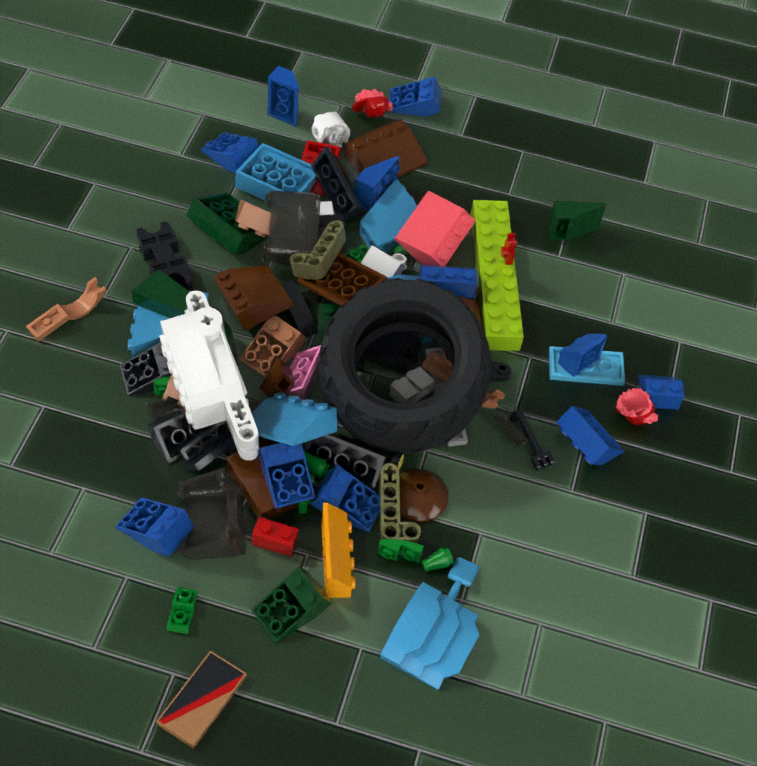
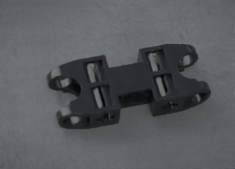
M161 222V229L156 233H149L145 229L143 230L142 227L137 228L138 245L143 260H154L153 264H149L150 276L156 271L161 270L175 282L182 285L183 288H186V290L192 289L190 268L185 256L177 258L174 256V253L179 252L178 240L168 222Z

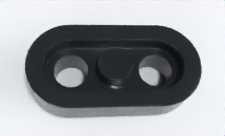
M490 362L489 381L505 382L510 378L511 368L508 364Z

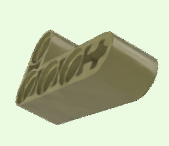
M335 220L327 225L310 254L295 253L290 257L294 276L318 280L326 275L346 241L342 221Z
M387 463L381 468L379 477L380 539H399L417 543L421 534L420 526L414 522H400L399 469L396 465ZM387 473H390V476L392 477V478H391V482H389V483H387V482H388V474H387ZM392 492L394 497L389 498L384 493ZM392 511L395 516L388 517L385 515V512ZM389 530L393 531L395 533V536L388 537L386 536L385 532ZM413 531L416 536L408 537L406 532Z

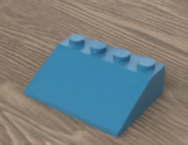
M262 143L235 172V187L295 214L297 212V203L305 202L318 178L311 164Z
M275 393L273 397L266 398L251 413L258 429L259 437L291 446L337 432L336 408L328 406L327 403H314V400L311 399L302 400L299 396H286V393Z

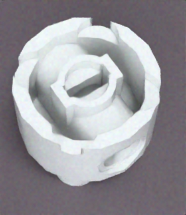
M337 112L319 114L314 118L312 134L319 143L343 147L341 144L344 142L347 143L350 137V129Z

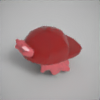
M363 89L361 93H357L355 102L352 105V111L363 112L369 118L381 117L387 111L392 112L393 108L392 103L384 96L383 92L379 93L376 89L372 91Z
M642 388L628 389L627 392L619 395L616 402V410L630 424L644 425L658 421L654 403L650 400V395L643 391Z

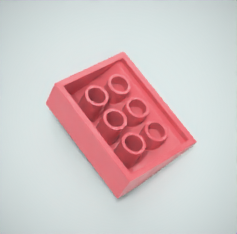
M428 191L394 239L421 265L446 266L476 220L463 208Z

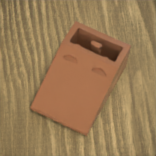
M273 316L267 319L239 360L266 377L277 358H280L286 364L296 355L307 338L277 316Z

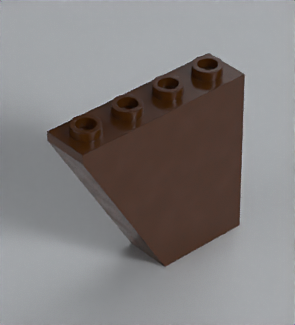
M265 439L259 443V449L280 442ZM235 452L226 458L227 470L258 518L270 520L298 506V503L275 509L261 468L259 456L248 461L242 459L239 453Z

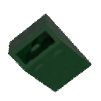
M554 201L548 223L550 240L567 241L599 229L606 203Z
M298 567L253 607L251 611L277 643L315 619L333 602L310 573Z

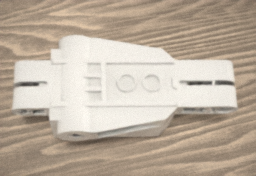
M192 291L186 296L187 310H184V315L160 321L162 335L159 336L162 344L161 349L164 357L167 358L169 372L173 374V382L176 390H179L180 402L182 407H185L187 421L189 424H192L194 430L226 420L240 457L248 461L253 460L259 454L258 429L249 409L248 398H245L247 394L246 387L223 331L222 315L216 309L209 307L204 293Z

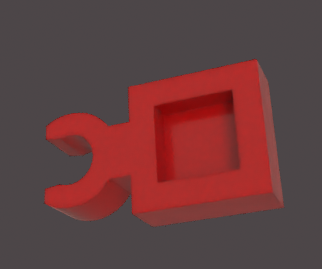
M508 233L504 247H501V257L504 258L505 265H513L515 247L517 245L515 233Z

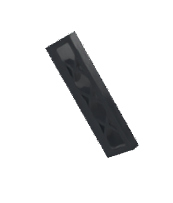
M225 420L209 426L178 449V452L189 470L199 471L235 443ZM222 424L227 425L226 433L223 436L217 435L218 427ZM205 436H212L211 444L208 447H203V438ZM195 447L197 448L195 457L190 460L185 451Z

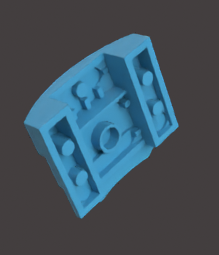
M422 582L395 625L383 648L380 659L439 690L445 678L460 673L480 635L475 623L479 615L441 594V591Z

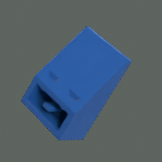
M426 78L390 89L389 102L393 106L391 113L429 116L440 113L442 90L436 78Z
M225 132L221 133L217 139L207 142L206 146L201 148V151L227 171L235 173L259 145L255 138Z
M399 156L365 168L356 178L355 191L364 209L369 211L390 185L399 179L397 177L400 169Z
M278 443L259 449L258 456L275 509L315 498L302 443L295 446Z
M339 465L326 472L315 493V498L310 503L321 512L323 510V503H329L347 513V519L351 521L352 526L366 532H370L380 512L379 494Z
M141 497L115 527L151 551L169 557L195 526L184 509Z

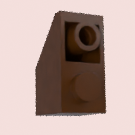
M277 358L259 389L269 398L273 397L275 393H286V396H288L295 384L292 370L280 358Z

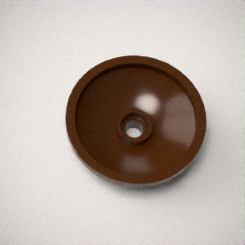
M410 469L399 474L401 518L415 523H425L438 518L445 511L449 494L445 483L440 477L423 469ZM388 492V497H394V494L392 492Z

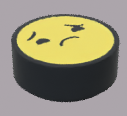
M395 452L391 463L396 465L399 470L404 460V453Z

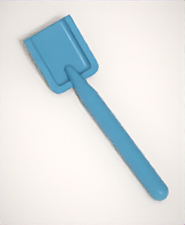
M460 557L456 559L448 574V578L455 581L447 596L448 598L455 601L461 584L468 587L472 585L479 571L477 564Z

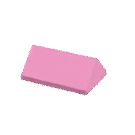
M321 345L296 353L289 367L292 370L295 384L288 396H299L302 400L308 399L319 375L318 361Z

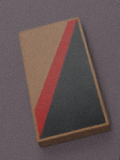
M210 651L157 719L156 724L194 749L246 679L247 673Z

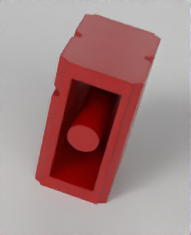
M259 517L252 533V545L292 557L298 543L299 529Z

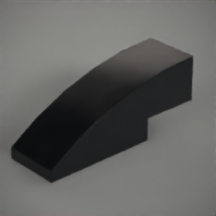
M292 280L281 284L294 303V306L286 309L284 312L293 327L305 337L318 333L311 312L295 282Z

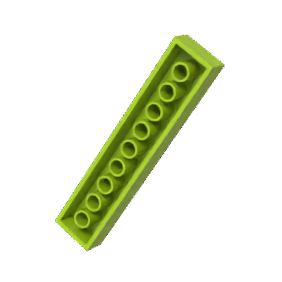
M473 200L470 215L476 220L472 225L475 267L477 270L479 309L483 330L490 350L520 351L524 336L515 260L513 265H505V260L501 257V247H504L507 234L511 233L508 201Z

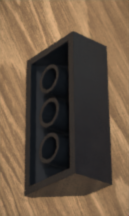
M328 146L324 147L311 167L329 201H332L336 214H344L345 224L357 221L366 210L335 153Z
M185 407L146 425L154 444L168 464L181 458L178 449L209 427L206 426L194 430L192 424H189L187 421ZM220 425L217 435L223 436L226 433L227 425ZM205 436L202 446L211 443L212 436ZM191 447L185 452L189 454L195 451L197 448Z
M337 432L307 441L304 452L306 451L311 455L327 460V463L330 465L328 471L339 465L373 491H375L379 483L381 468L387 464L391 454Z

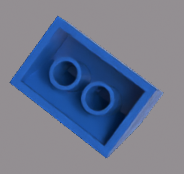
M278 66L268 77V115L297 127L299 86L292 71Z
M433 265L419 266V279L431 281L445 291L448 289L461 297H475L477 287L476 269Z
M572 406L557 421L561 427L560 431L572 439V445L585 454L584 459L591 465L601 466L624 452L620 445L586 409Z

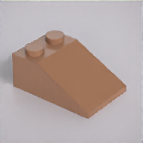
M240 199L235 221L239 223V227L248 230L250 227L256 230L255 234L265 238V235L271 236L279 216Z

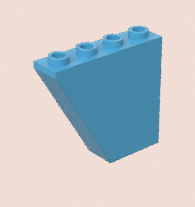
M398 179L390 185L360 221L359 234L367 246L371 248L373 245L386 254L392 252V247L399 244L394 238L417 207L414 198L408 194L405 186Z
M202 292L209 304V293ZM136 305L138 308L134 309L133 313L135 324H131L130 329L132 339H128V350H131L132 358L161 342L159 337L162 335L160 321L170 318Z

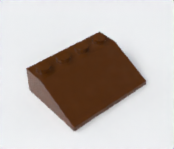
M401 119L346 143L345 158L359 173L365 168L396 156L400 157V169L397 177L428 164V160L411 129Z
M338 253L322 279L299 278L297 283L342 306L349 302L357 291L366 286L380 284L388 278Z
M269 266L229 268L213 277L221 295L244 331L294 306L293 301Z

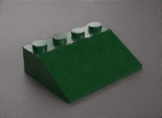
M229 193L193 198L186 215L192 220V223L201 227L206 234L211 235L219 244L225 246L234 255L247 253L270 237L268 235H265V238L255 234L256 230L250 227L248 230H245L238 226L239 223L235 220L239 201ZM273 228L271 236L276 232L275 228Z

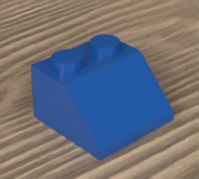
M586 334L582 338L578 337L573 344L562 348L559 353L558 364L570 375L576 376L600 359L607 336L605 334Z
M638 375L639 389L642 388L643 391L650 395V400L654 403L655 408L679 410L684 399L683 382L680 379L667 376Z

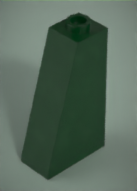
M158 270L132 289V299L136 305L168 318H173L185 314L184 310H187L186 296L190 292L161 270Z

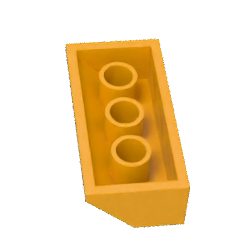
M323 503L321 527L325 594L329 598L351 597V591L355 589V576H351V570H354V557L350 558V552H353V539H349L348 534L352 533V523L348 521L346 512L329 503Z

